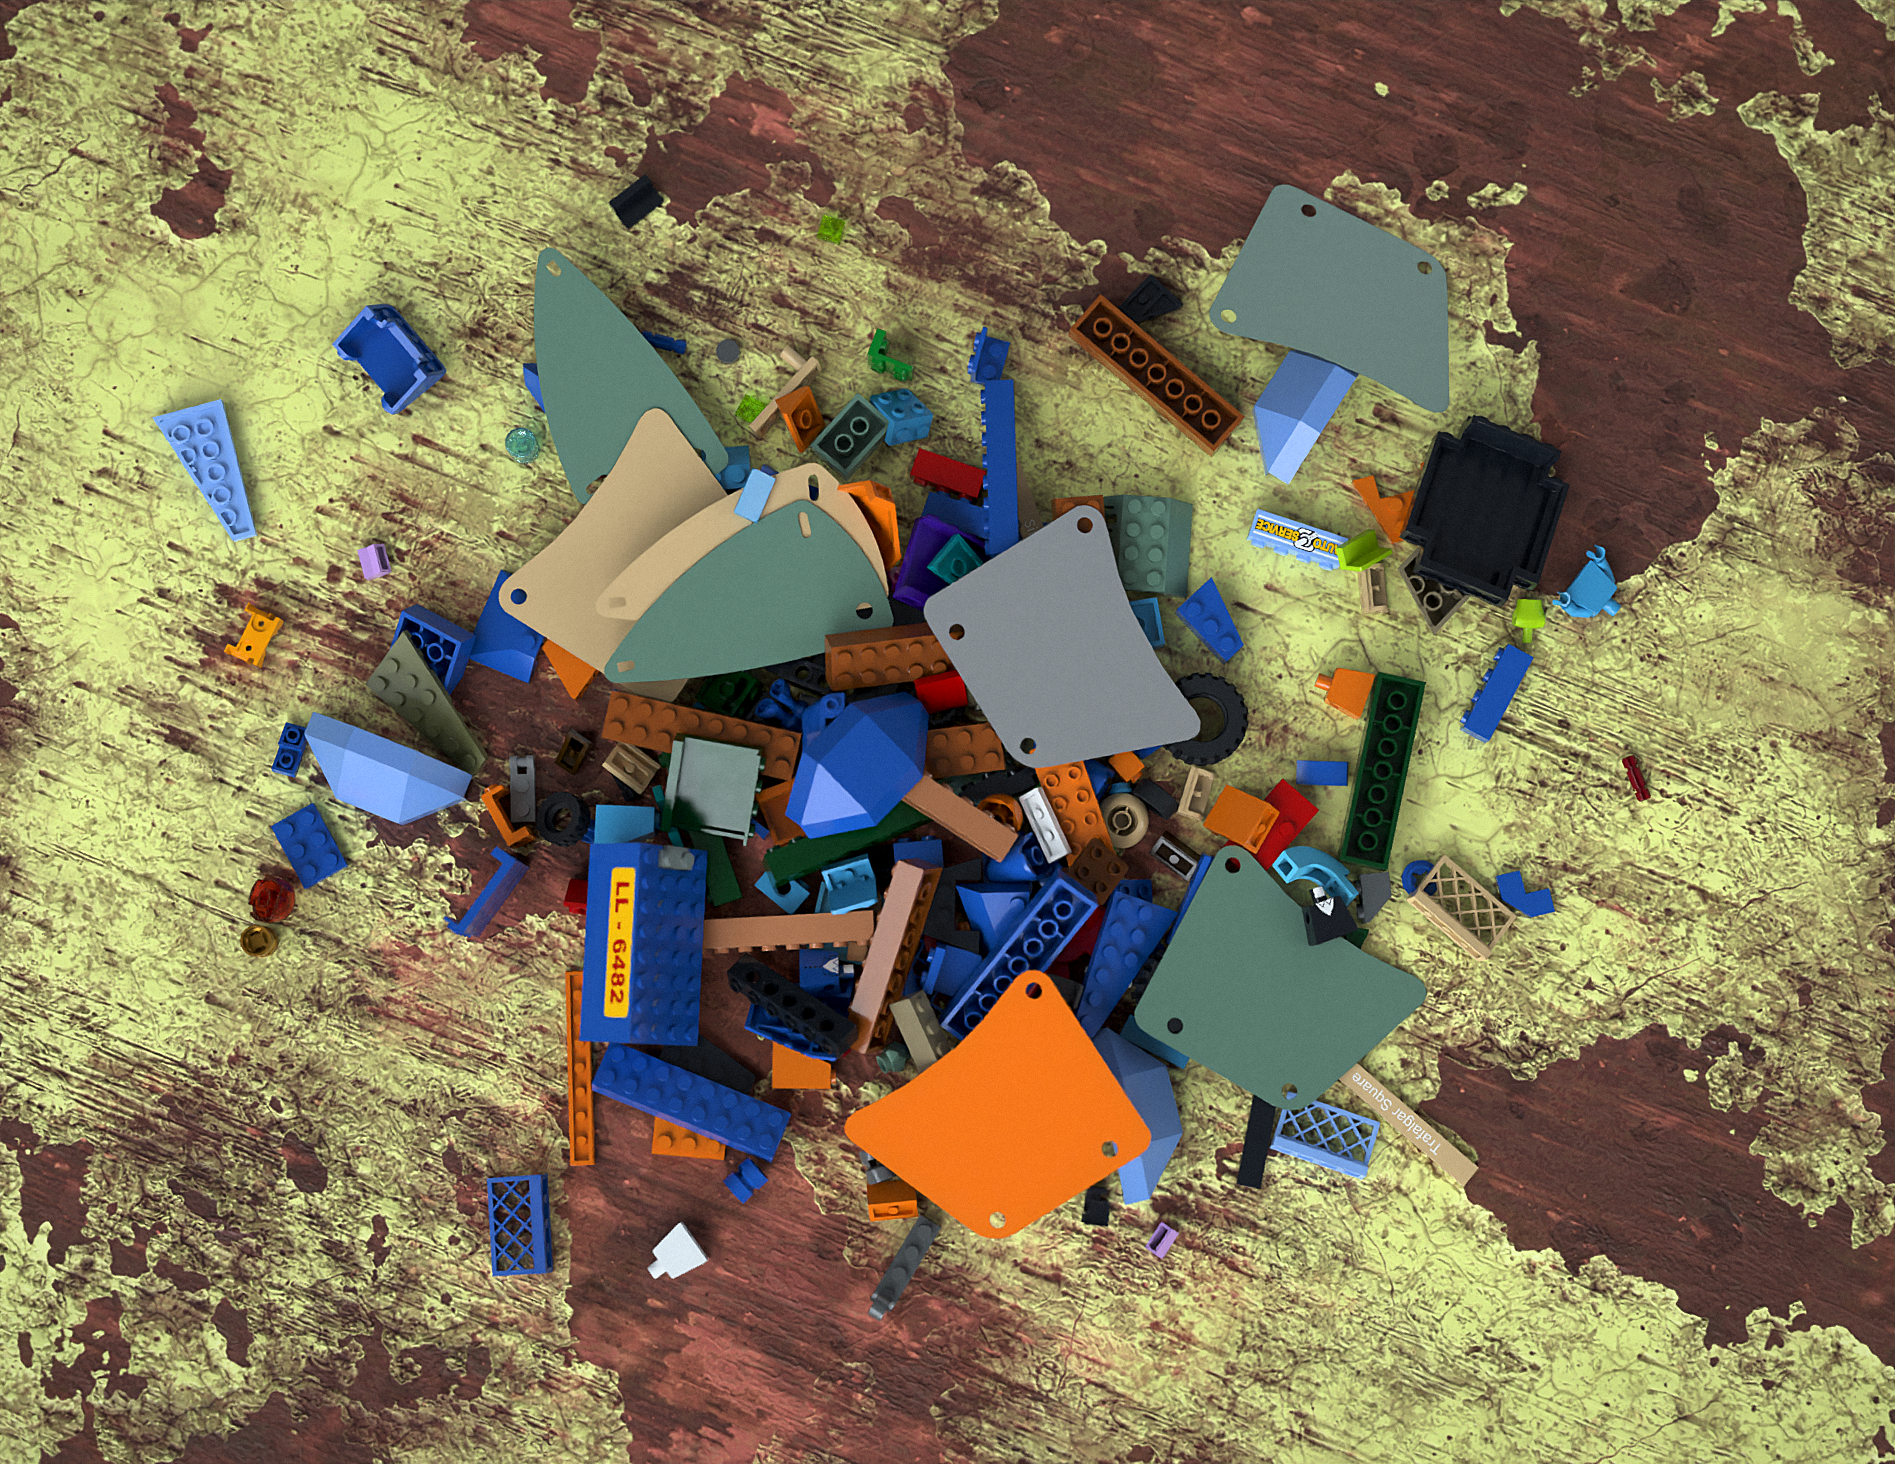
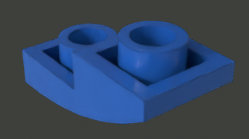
M285 723L278 742L279 749L271 768L273 772L296 778L307 743L304 735L305 727Z
M1297 760L1296 784L1348 786V762Z

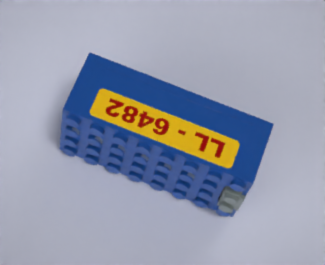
M647 843L590 844L579 1041L698 1046L707 851Z

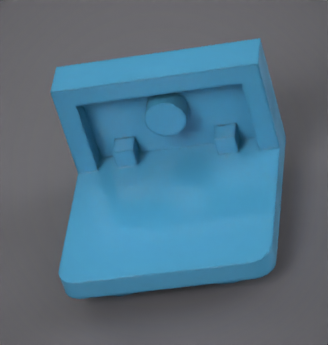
M899 389L871 396L870 403L889 421L884 440L889 446L928 437L933 413L910 390Z
M868 853L821 867L829 890L830 911L832 915L846 914L850 910L869 907L878 901L876 875Z

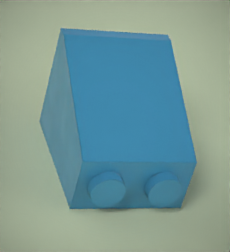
M596 805L594 844L640 843L657 836L658 829L660 830L662 815L655 807Z

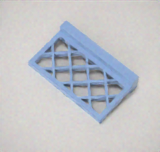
M1288 1091L1286 1099H1293L1297 1094ZM1316 1100L1310 1104L1313 1107L1309 1109L1304 1107L1305 1111L1293 1116L1291 1110L1282 1109L1274 1137L1271 1140L1270 1149L1361 1180L1366 1177L1369 1168L1368 1163L1381 1122ZM1315 1108L1323 1109L1327 1119L1316 1124L1310 1111ZM1306 1113L1313 1126L1301 1131L1295 1118ZM1286 1114H1288L1290 1117L1287 1120H1285ZM1341 1115L1347 1118L1350 1127L1339 1132L1333 1119ZM1292 1121L1297 1131V1134L1291 1137L1281 1134L1283 1124ZM1329 1121L1336 1134L1324 1139L1318 1126ZM1363 1123L1373 1126L1371 1136L1362 1139L1356 1128ZM1312 1129H1315L1321 1140L1314 1145L1307 1143L1303 1135ZM1353 1129L1359 1142L1347 1147L1341 1134ZM1300 1136V1138H1301L1302 1141L1297 1140V1139H1294V1138ZM1335 1137H1338L1344 1148L1337 1153L1332 1152L1326 1143ZM1369 1140L1368 1146L1366 1147L1364 1142ZM1361 1144L1365 1152L1363 1162L1354 1159L1350 1149Z

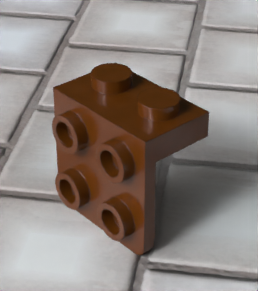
M1093 838L1088 842L1072 866L1061 868V871L1094 893L1099 906L1105 903L1128 871V865L1097 838Z

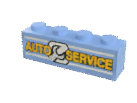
M1257 509L1246 540L1251 541L1253 546L1259 548L1268 546L1274 548L1273 551L1277 554L1287 556L1289 553L1297 556L1296 559L1304 563L1313 561L1319 563L1320 568L1332 571L1333 568L1337 569L1340 566L1336 547L1348 541V538Z

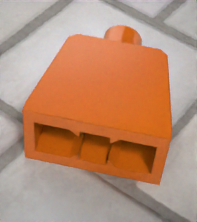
M1336 668L1332 677L1319 673L1314 686L1327 691L1324 698L1325 703L1358 720L1362 715L1375 675Z

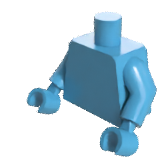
M1596 544L1594 545L1596 548L1595 554L1589 550L1586 553L1588 557L1594 560H1590L1584 565L1565 592L1557 591V594L1560 595L1559 600L1552 601L1554 605L1561 606L1571 617H1595L1602 609L1613 617L1622 606L1611 598L1617 590L1616 580L1605 558V549Z

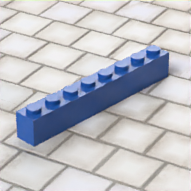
M1013 379L985 381V390H981V404H985L986 411H981L982 425H986V432H982V447L987 446V454H982L983 468H987V475H983V489L988 490V497H984V511L989 512V519H984L985 533H989V540L985 541V555H990V560L1019 543Z

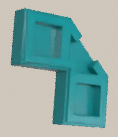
M658 785L652 789L656 803L663 815L665 793L662 786ZM672 827L668 835L673 846L683 847L679 829Z

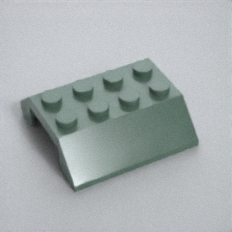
M1137 495L1103 497L1104 508L1107 509L1104 510L1105 517H1117L1116 523L1106 524L1124 590L1163 593V597L1187 598L1193 504L1164 497Z

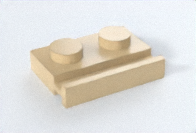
M623 742L617 743L602 764L604 768L639 794L645 790L660 768L657 762L637 747Z

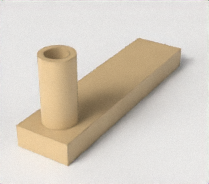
M790 346L782 351L780 357L798 372L749 425L753 434L759 439L763 437L781 416L775 400L804 386H808L823 370L820 363L811 356L807 361Z

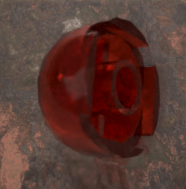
M266 874L262 880L258 879L254 883L250 891L248 902L249 905H252L253 910L250 914L256 921L275 924L290 916L295 906L296 896L294 888L286 879Z

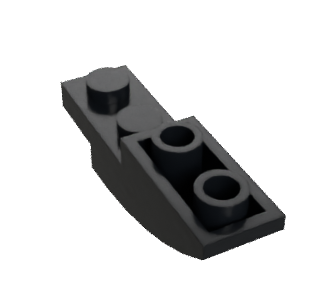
M1028 766L1023 770L1018 767L1008 772L1009 777L1005 779L1001 771L997 773L990 771L981 776L983 780L977 784L971 781L960 788L962 792L958 793V796L960 798L965 796L972 801H982L996 793L1015 796L1036 786L1032 777L1036 776L1037 773L1033 767Z

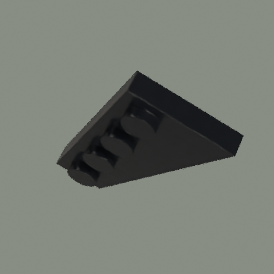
M698 1033V1046L664 1045L659 1056V1060L748 1096L756 1079L755 1074L727 1055L700 1033Z

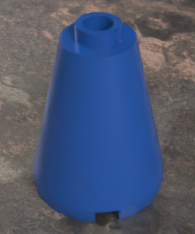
M1027 833L1016 840L1001 863L993 858L986 862L985 875L992 883L1036 881L1050 876L1053 865L1049 866L1037 837L1032 835L1033 833Z

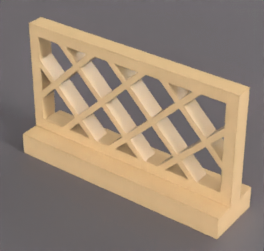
M1445 854L1439 858L1415 891L1411 892L1406 898V901L1478 962L1488 959L1492 953L1491 950L1517 917ZM1443 863L1451 869L1452 878L1441 879L1439 868ZM1465 880L1469 884L1470 893L1459 894L1457 881ZM1452 881L1454 895L1443 896L1441 882ZM1436 882L1438 896L1431 897L1423 889L1428 883ZM1475 896H1483L1487 899L1488 909L1477 910ZM1470 897L1472 910L1461 911L1459 898ZM1454 898L1456 912H1448L1444 908L1443 899ZM1501 911L1508 917L1503 925H1495L1494 912ZM1488 912L1490 926L1479 927L1477 913ZM1461 914H1472L1474 927L1467 928L1464 926ZM1491 929L1492 940L1488 945L1481 940L1480 930Z

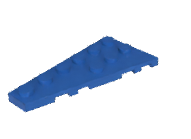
M1116 890L1112 891L1082 984L1084 989L1077 1009L1073 1013L1087 1036L1094 1037L1179 912Z

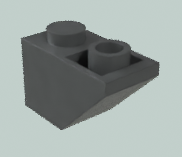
M1389 872L1360 874L1357 876V880H1354V887L1359 892L1360 904L1356 905L1357 918L1361 919L1362 924L1369 923L1391 897Z

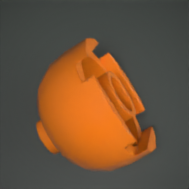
M1003 793L992 794L983 799L976 807L980 811L985 809L995 816L994 820L1003 824L1005 822L1015 828L1016 834L1022 827L1024 818L1022 807L1012 796Z

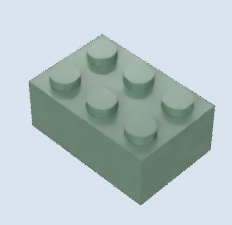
M857 393L810 445L811 451L847 482L885 440L889 421L873 405Z

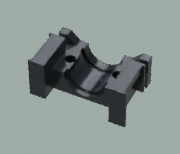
M1090 1186L1085 1189L1081 1219L1083 1224L1108 1227L1111 1202L1100 1199L1101 1194H1107V1189H1104V1187Z

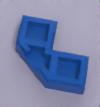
M1520 870L1495 876L1501 900L1520 910L1531 918L1555 912L1549 888L1525 893Z

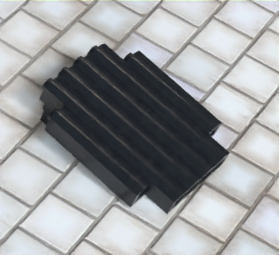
M1468 416L1462 422L1457 438L1448 432L1438 431L1431 440L1399 538L1408 543L1421 546L1413 572L1498 607H1502L1508 601L1513 585L1532 591L1539 584L1570 484L1563 482L1558 477L1548 476L1550 468L1559 460L1562 451L1556 449L1552 444L1534 440L1530 435L1512 431L1508 426L1490 422L1483 416Z

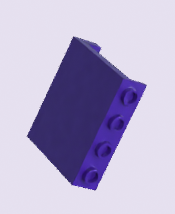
M926 514L925 516L915 518L893 598L924 612L925 603L928 598L950 585L927 568L949 539L955 534H960L984 564L990 561V555H985V542L978 540V537L974 534L960 531L959 527L954 524H946L940 521V518L936 515Z

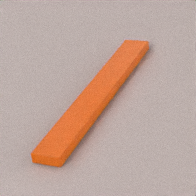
M583 970L565 971L570 1166L595 1165L592 1041H579Z

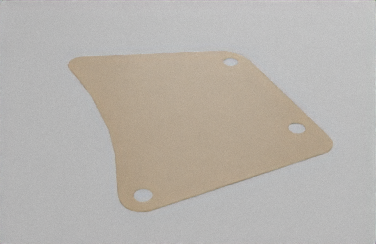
M653 408L644 413L613 469L575 520L549 546L506 579L499 591V602L505 612L605 674V665L638 621L600 616L595 609L598 597L633 561L663 536L701 510L728 496L667 413L658 408ZM515 589H523L526 592L527 598L524 603L515 604L512 602L511 593ZM623 597L609 598L610 608L625 606L626 599ZM631 660L617 663L619 673L632 670L635 667V663ZM689 678L619 684L633 693L673 702Z

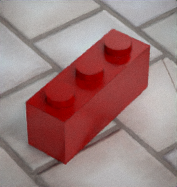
M919 448L910 472V479L914 480L913 483L920 487L926 488L929 485L935 487L936 492L952 493L958 495V499L965 498L977 502L983 486V475H986L987 471Z

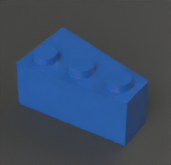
M1212 577L1176 610L1175 614L1223 665L1244 646Z

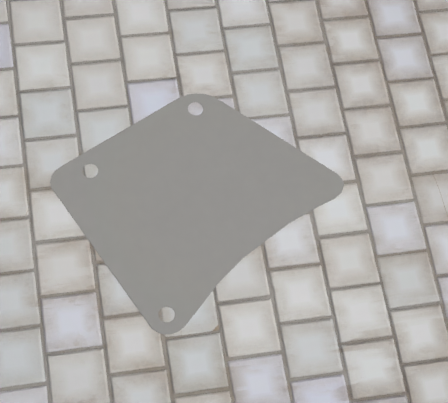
M1091 506L1075 507L931 596L925 603L924 616L931 630L1007 751L1015 760L1024 765L1042 768L1190 740L1200 731V720L1196 711L1161 665L1131 609L1119 577L1105 520L1102 514ZM1087 517L1092 521L1093 528L1090 532L1082 533L1078 530L1077 522L1080 518ZM954 624H960L964 627L965 635L960 640H954L949 635V629ZM1025 738H1031L1036 743V749L1031 754H1025L1021 751L1020 744Z

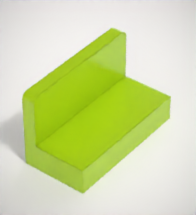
M1367 529L1336 547L1341 570L1361 572L1393 554L1391 548H1381L1378 546L1375 530Z

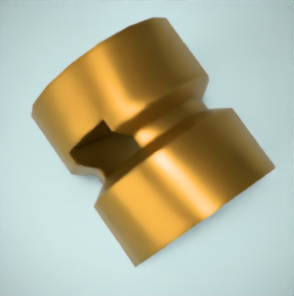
M260 925L249 926L240 937V945L243 951L248 955L256 957H269L276 951L279 944L276 932L269 927Z

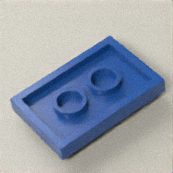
M311 803L271 826L304 889L316 885L349 866L315 803Z

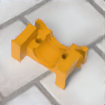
M248 602L245 611L251 614L252 617L237 646L234 647L227 644L224 652L244 660L249 665L252 663L261 668L266 656L268 643L277 634L284 621L275 617L272 613L267 614L255 608L254 605Z

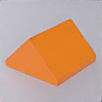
M804 386L775 400L791 439L799 453H803L825 426L809 386Z

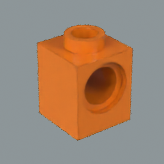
M1132 751L1115 754L1107 761L1110 768L1115 771L1124 783L1131 781L1134 784L1144 775L1141 770L1145 766Z

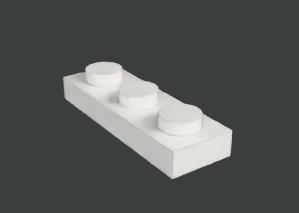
M1037 787L1019 797L1048 863L1055 862L1072 853L1043 788Z

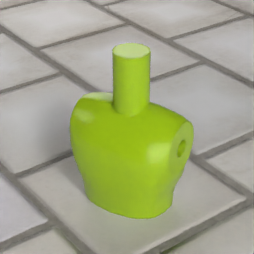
M1517 599L1512 615V624L1523 628L1522 643H1532L1533 629L1543 628L1545 625L1542 600Z

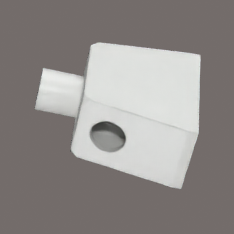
M680 1222L653 1250L657 1260L649 1265L647 1269L655 1279L666 1271L673 1279L705 1263L709 1258L685 1224Z

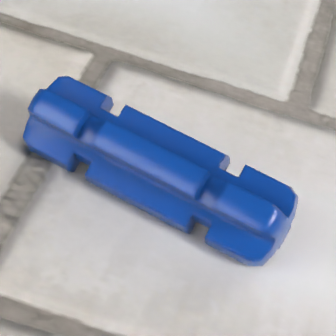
M648 331L642 332L644 338L653 347L667 351L674 350L675 353L684 354L686 351V341L679 339L675 341L672 337L660 334L653 335L652 332Z

